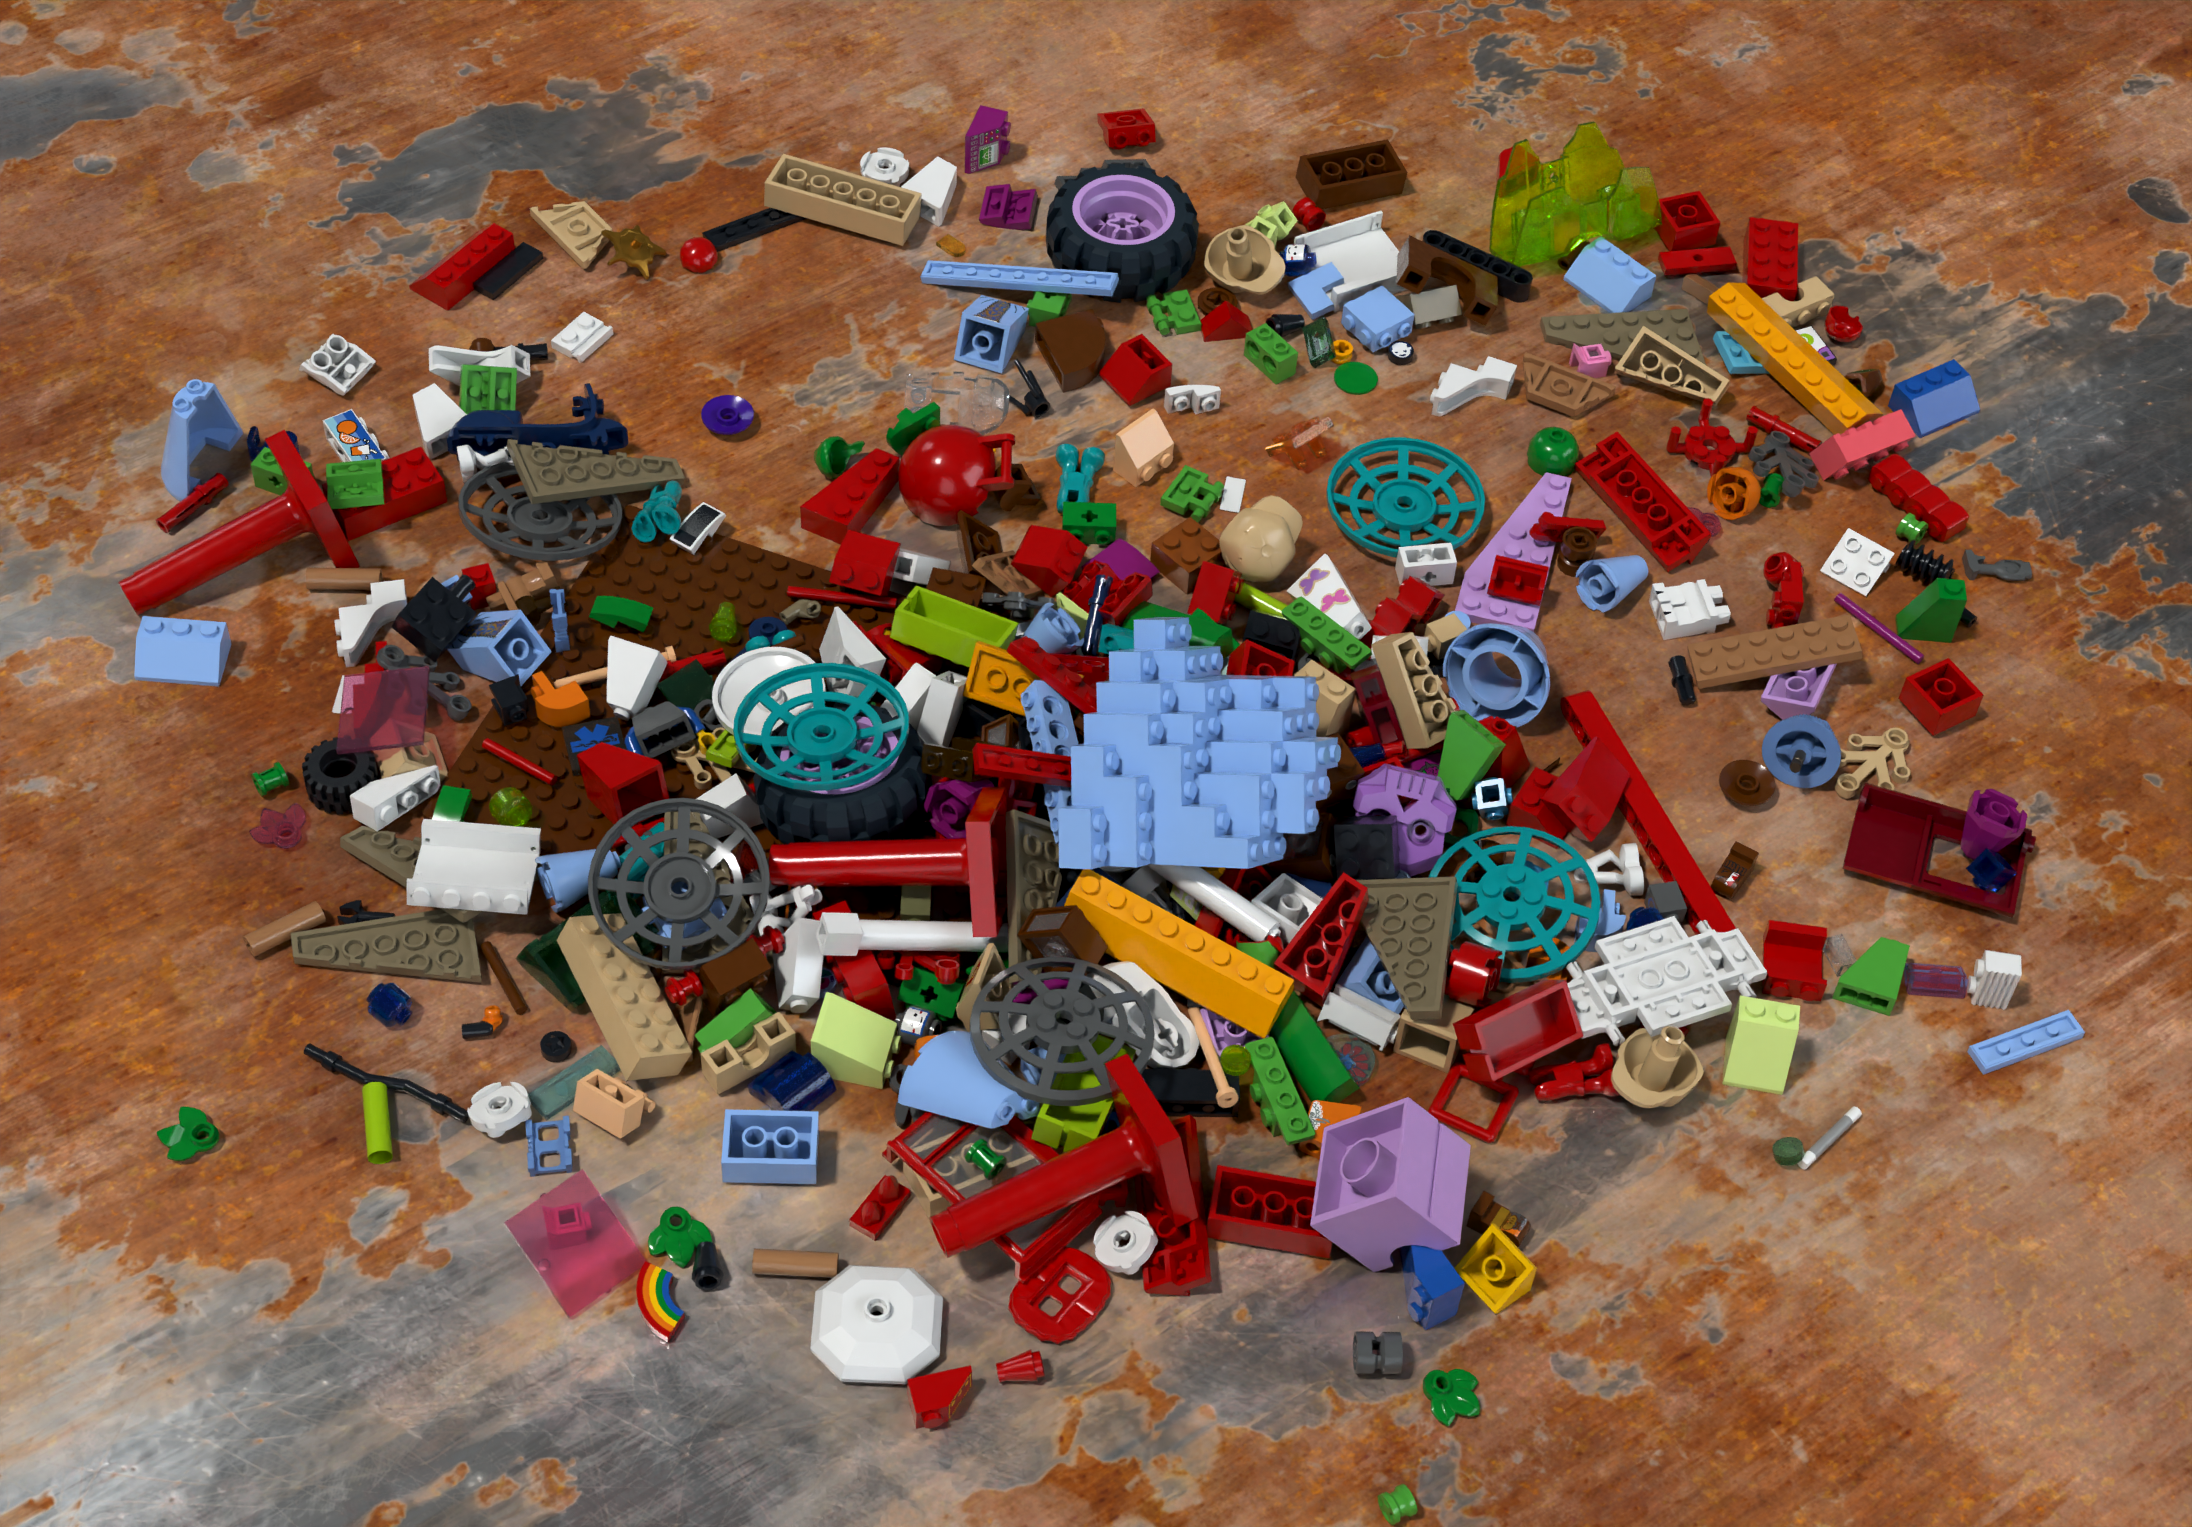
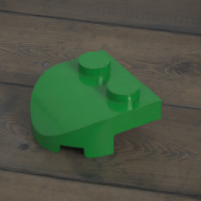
M932 402L915 413H912L907 408L902 410L897 415L899 422L894 429L889 428L887 431V444L899 455L903 456L907 447L917 436L932 427L940 426V407L935 402Z

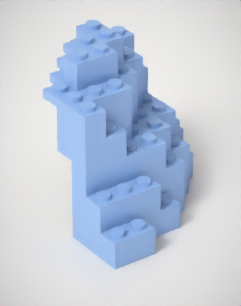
M1189 617L1135 619L1134 648L1109 652V681L1096 683L1097 712L1084 714V744L1071 746L1072 805L1058 808L1059 868L1095 869L1103 866L1137 868L1155 864L1249 869L1283 859L1286 851V840L1283 837V833L1306 834L1316 831V826L1319 822L1316 801L1327 799V794L1330 790L1327 769L1338 767V762L1341 758L1338 737H1316V730L1319 727V715L1316 712L1319 686L1316 684V677L1221 675L1223 656L1220 653V646H1189V640L1192 636Z

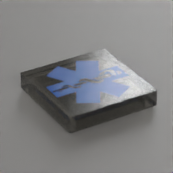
M618 716L562 727V734L573 776L582 775L577 754L601 742L626 750Z

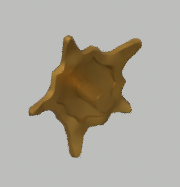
M635 225L633 229L625 228L621 232H613L606 229L601 231V234L613 243L614 250L616 251V254L607 262V265L610 266L619 261L625 262L629 267L639 269L645 280L649 279L648 264L653 263V256L666 255V250L652 243L649 237L641 232L639 225Z

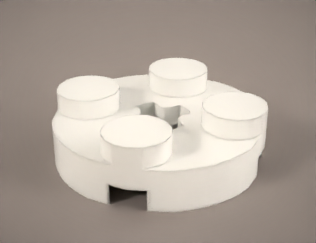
M882 147L877 148L878 152L870 154L869 151L863 155L860 161V173L863 177L900 187V183L904 182L909 175L908 159L906 161L904 154L899 150Z
M501 1082L485 1086L476 1092L471 1098L472 1106L467 1110L474 1128L481 1132H487L489 1137L495 1138L503 1135L506 1130L528 1120L532 1115L530 1109L531 1102L526 1089L521 1084L510 1082L511 1086H502Z
M1125 1211L1126 1215H1121L1117 1218L1115 1215H1112L1102 1222L1094 1235L1093 1243L1096 1246L1095 1255L1106 1269L1112 1272H1124L1127 1275L1136 1273L1140 1266L1149 1259L1158 1243V1237L1146 1217L1135 1211ZM1130 1236L1129 1243L1121 1247L1119 1244L1120 1240H1127Z

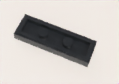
M522 242L473 283L474 290L492 300L496 299L543 259V252Z

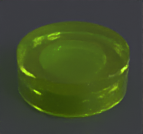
M1230 1045L1224 1048L1220 1058L1223 1071L1232 1076L1245 1074L1250 1068V1052L1240 1045Z

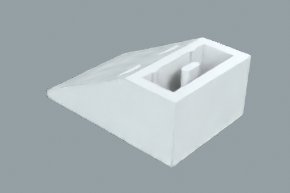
M835 607L819 649L822 663L851 665L866 669L880 676L886 658L839 607ZM826 678L827 687L830 692L844 693L856 698L866 687L862 683L847 679Z

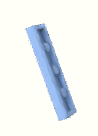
M2066 1010L1971 1045L1967 1052L1984 1075L2083 1038L2085 1031L2072 1013Z

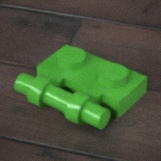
M1187 289L1163 293L1162 301L1157 299L1155 294L1146 297L1147 309L1153 315L1154 326L1160 331L1161 335H1167L1171 328H1174L1176 335L1201 331V321Z
M1185 465L1161 497L1160 505L1182 515L1188 509L1193 510L1191 518L1196 522H1200L1202 518L1207 517L1210 513L1211 505L1218 502L1222 496L1221 492L1224 489V485L1219 481H1216L1214 485L1208 484V474ZM1201 494L1205 497L1203 498V500H1200L1197 498V496Z

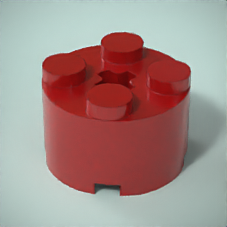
M1468 941L1462 943L1460 949L1454 948L1449 960V965L1453 966L1451 976L1446 978L1444 994L1449 995L1450 999L1480 1008L1488 1007L1492 999L1487 998L1489 991H1496L1500 980L1503 959L1498 957L1502 955V951Z

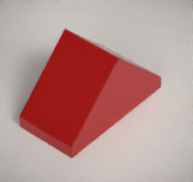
M1224 301L1200 320L1204 342L1246 338V333L1252 330L1249 316L1228 301Z

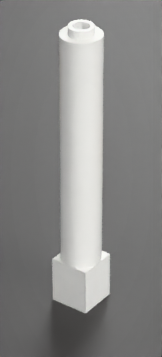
M1147 865L1253 941H1264L1268 935L1280 936V922L1201 867Z
M822 912L816 932L822 955L857 956L858 950L983 952L988 943H994L998 952H1008V923L1002 924L997 937H973L972 922L859 920L857 913Z

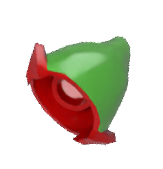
M1237 934L1232 941L1234 948L1273 969L1274 962L1284 951L1283 942L1279 936L1268 935L1266 940L1255 942L1249 940V937L1246 935Z

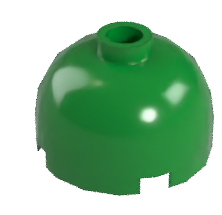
M1546 427L1538 431L1532 437L1528 446V465L1534 472L1542 476L1546 472L1559 474L1560 476L1571 474L1575 470V463L1578 462L1579 446L1575 437L1569 431L1559 427Z

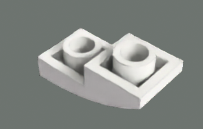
M1183 385L1166 388L1164 408L1168 414L1192 408L1195 415L1219 408L1221 389L1218 386Z

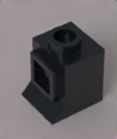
M519 674L489 685L494 696L491 702L504 726L527 718L526 712L529 711L528 700L520 686Z

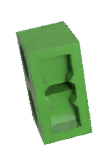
M1265 323L1246 333L1244 356L1272 382L1278 384L1295 375L1298 352Z

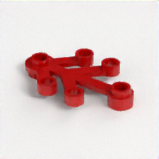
M881 950V953L877 954L876 961L880 969L894 968L895 956L893 953L899 952L902 954L900 963L895 968V977L901 980L913 978V961L935 972L937 981L941 984H953L955 979L959 977L960 954L955 951Z

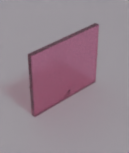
M429 666L344 675L337 754L424 745L430 675Z
M583 1169L547 1194H541L538 1200L503 1223L568 1318L604 1293L611 1292L612 1287L641 1268L646 1261Z

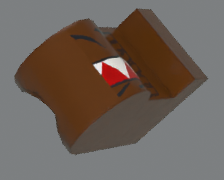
M1736 841L1711 884L1712 890L1733 899L1753 871L1759 852Z

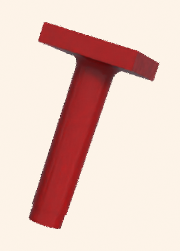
M285 429L265 439L287 482L285 492L119 581L123 592L138 616L307 532L317 536L335 568L360 567L327 499Z
M1006 787L982 788L965 821L966 838L773 844L769 853L771 883L773 886L790 885V887H804L806 885L813 887L970 886L973 937H997L1008 911L1005 812H1008Z
M1128 1054L1105 1063L1120 1127L947 1207L946 1210L929 1217L936 1239L947 1258L963 1251H969L1140 1174H1143L1175 1228L1199 1218L1181 1137Z

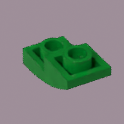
M597 596L589 617L613 628L619 621L644 632L653 607L621 597Z
M443 785L432 820L464 822V816L473 797L471 790Z

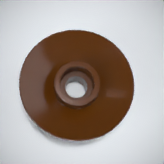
M1736 760L1728 763L1722 769L1719 776V785L1722 792L1730 800L1745 806H1757L1766 803L1773 796L1776 787L1772 773L1763 765L1750 760Z

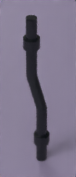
M310 1043L304 1049L305 1055L319 1061L323 1068L331 1072L338 1071L363 1085L370 1082H381L387 1086V1089L403 1091L431 1105L432 1110L442 1115L447 1113L462 1122H466L469 1118L466 1109L452 1103V1099L442 1093L435 1094L407 1079L369 1074L343 1061V1057L335 1052H326Z

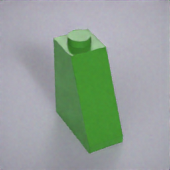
M1465 710L1452 712L1449 716L1438 776L1441 777L1445 788H1450L1451 798L1457 801L1470 797L1475 789V782L1482 780L1506 746L1505 743Z
M1881 937L1840 976L1832 999L1890 1016L1897 1000L1910 945Z
M750 988L695 1034V1037L701 1044L698 1050L702 1053L726 1039L733 1048H737L751 1038L753 1025L777 1012Z

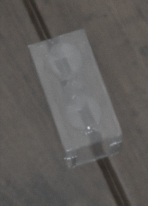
M1842 934L1827 937L1822 950L1835 974L1839 977L1857 960Z

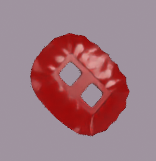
M1064 1247L1024 1284L1020 1281L1017 1282L1009 1296L1008 1310L1011 1312L1014 1322L1022 1326L1026 1332L1033 1334L1040 1341H1052L1059 1344L1065 1340H1073L1079 1332L1087 1328L1089 1323L1095 1321L1098 1313L1103 1310L1106 1301L1111 1295L1112 1282L1105 1268L1093 1257L1078 1249ZM1067 1275L1081 1283V1287L1074 1294H1069L1058 1286V1283ZM1047 1297L1054 1299L1062 1305V1308L1055 1316H1049L1038 1307Z

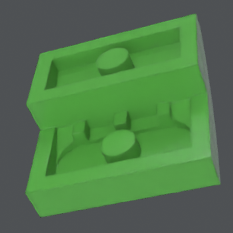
M461 364L459 407L466 414L476 410H515L517 368Z
M381 459L326 464L328 503L331 509L384 504Z

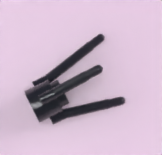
M1015 359L1014 363L1031 391L1024 397L1025 405L1004 391L1001 392V396L1021 409L1026 416L1032 413L1034 417H1040L1049 410L1050 403L1045 398L1032 371L1028 370L1026 372L1020 361Z

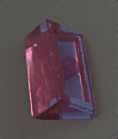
M1905 963L1904 978L1907 994L1948 998L1965 997L1968 978L1961 966Z

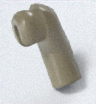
M798 600L780 612L779 616L785 624H789L796 618L813 619L820 614L821 605L817 601Z

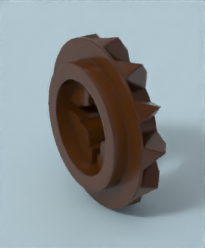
M1213 287L1200 293L1198 296V309L1203 311V315H1208L1218 307L1214 306L1218 300H1220L1221 304L1224 301H1228L1236 308L1238 301L1231 291Z

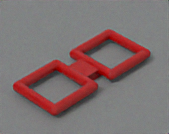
M1535 1061L1513 1072L1526 1076L1531 1071ZM1455 1062L1452 1064L1429 1107L1428 1113L1439 1122L1486 1143H1493L1519 1094V1090L1517 1087L1502 1081L1504 1076L1493 1082L1474 1081L1504 1095L1488 1128L1480 1127L1442 1110L1459 1077L1463 1076L1470 1080L1466 1065L1461 1062Z

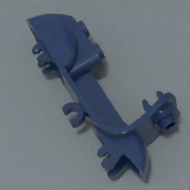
M590 383L584 384L585 398L581 396L573 397V406L580 407H572V414L575 417L584 416L585 420L566 424H523L522 414L516 410H476L463 416L455 423L447 437V447L451 454L457 456V460V446L469 445L475 452L487 456L499 449L505 448L508 439L518 440L517 444L532 446V442L542 443L543 447L557 449L560 445L602 450V454L609 455L608 451L621 449L628 445L627 428L617 421L599 418V415H604V400L599 399L598 394L593 393Z

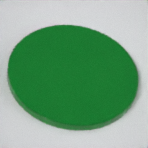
M1348 362L1336 369L1334 381L1342 391L1353 395H1362L1371 392L1376 387L1378 376L1375 370L1367 364Z

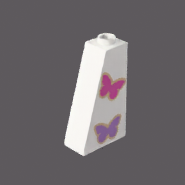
M1326 554L1319 558L1287 590L1293 600L1302 596L1358 640L1372 628L1341 573Z

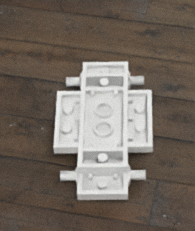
M1675 916L1597 940L1595 950L1601 957L1604 965L1584 972L1576 961L1573 964L1572 962L1569 963L1566 967L1573 978L1567 985L1582 1029L1583 1037L1581 1039L1599 1033H1607L1614 1046H1618V1043L1621 1045L1625 1041V1037H1623L1618 1027L1635 1022L1636 1015L1649 1035L1653 1037L1661 1034V1030L1665 1026L1680 1028L1729 1012L1732 1003L1725 992L1739 990L1742 996L1756 998L1757 995L1749 984L1764 980L1767 970L1738 928L1728 932H1716L1715 929L1712 930L1707 920H1703V922L1700 921L1696 925L1701 934L1688 937Z

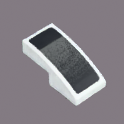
M703 502L684 519L678 532L670 537V541L694 555L706 536L712 537L726 514Z

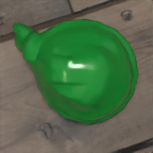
M828 437L815 450L814 461L820 472L830 479L838 478L844 473L850 456L861 452L865 442L857 441L848 444L842 437Z

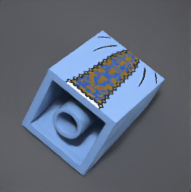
M981 295L962 312L954 360L1002 374L1025 332L1029 308Z
M521 610L480 612L447 649L464 671L495 682L519 674L520 686L525 683L552 652Z

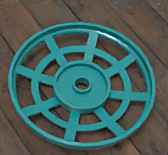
M1406 437L1377 439L1348 451L1333 467L1328 478L1326 492L1327 505L1333 520L1350 539L1371 551L1396 558L1398 549L1378 545L1364 537L1370 535L1379 541L1400 547L1428 545L1441 539L1451 543L1454 550L1474 535L1481 523L1485 506L1482 484L1473 469L1461 457L1435 443ZM1398 451V464L1383 465L1368 471L1360 461L1363 457L1375 453ZM1409 451L1431 456L1448 466L1437 475L1425 468L1408 465ZM1349 466L1360 476L1352 487L1350 497L1334 492L1338 479ZM1456 472L1469 485L1475 501L1459 503L1455 491L1447 483ZM1398 473V479H1393L1383 484L1376 479V477L1384 474ZM1408 473L1424 477L1431 482L1425 486L1417 481L1408 479ZM1366 484L1375 491L1373 501L1357 499L1359 492ZM1441 488L1450 504L1436 505L1433 493ZM1334 502L1350 507L1353 519L1360 529L1353 531L1342 520L1335 509ZM1398 504H1408L1410 507L1404 508L1399 506ZM1358 509L1373 511L1377 520L1367 525L1360 516ZM1475 510L1473 523L1462 537L1449 533L1456 525L1459 513ZM1436 514H1451L1448 523L1443 529L1431 523ZM1385 527L1398 531L1399 540L1386 537L1377 531ZM1421 529L1433 535L1425 539L1410 540V532Z
M814 663L783 670L756 685L744 697L737 709L733 732L736 748L742 760L751 770L764 779L792 789L827 791L862 783L889 767L906 745L909 734V713L900 693L891 683L879 675L866 669L846 664ZM822 678L847 679L862 683L866 687L857 698L844 693L823 692ZM811 679L812 693L794 697L781 705L769 696L773 691L788 684ZM876 692H879L893 705L899 718L882 724L877 712L867 703ZM825 701L839 702L850 706L844 712L837 708L825 707ZM759 702L772 712L764 722L761 735L743 733L749 714ZM813 702V708L805 710L797 716L789 712L798 706ZM860 711L869 718L873 727L857 730L854 717ZM779 719L788 724L787 736H770L774 725ZM901 728L899 742L885 759L874 757L881 747L883 734ZM821 733L828 734L825 737H818L816 735ZM875 736L873 744L866 754L854 749L857 740ZM744 743L762 745L767 758L775 767L766 770L748 755ZM771 746L789 747L794 755L783 762L774 753ZM845 757L856 761L850 766L832 771V762L839 761ZM806 761L819 764L820 772L804 771L795 767ZM864 765L872 766L859 774L833 780V777L849 774ZM787 772L803 778L821 779V781L794 780L780 775Z
M1516 826L1495 827L1479 831L1451 846L1438 859L1431 870L1429 877H1437L1444 863L1462 848L1471 855L1454 876L1457 879L1458 887L1454 911L1456 923L1453 924L1451 941L1465 932L1467 936L1477 943L1502 951V955L1498 958L1503 959V963L1506 952L1526 951L1539 946L1543 947L1550 958V961L1529 968L1506 969L1502 966L1499 982H1530L1557 973L1567 967L1569 963L1574 962L1586 950L1594 937L1599 922L1601 903L1599 887L1594 873L1585 859L1573 847L1551 834L1532 828ZM1497 835H1520L1518 844H1501L1482 850L1475 843V841ZM1534 837L1554 844L1573 858L1559 863L1546 852L1530 847L1531 839ZM1501 852H1515L1513 864L1497 866L1489 856ZM1527 854L1543 860L1551 867L1539 873L1525 866ZM1477 862L1487 872L1479 883L1462 882L1466 873ZM1579 868L1583 869L1590 885L1591 908L1574 903L1573 886L1567 874L1568 872ZM1559 876L1564 887L1565 900L1547 895L1545 883ZM1514 892L1520 898L1517 901L1511 902L1507 901L1504 895ZM1459 893L1476 894L1478 908L1464 916L1459 904ZM1546 907L1562 911L1558 920L1546 931L1539 921ZM1571 914L1588 919L1587 925L1579 939L1567 951L1561 954L1552 939L1564 929ZM1484 918L1489 924L1498 928L1496 939L1480 933L1472 925ZM1529 927L1535 935L1534 938L1524 941H1508L1510 931ZM1450 944V948L1453 950L1454 946Z

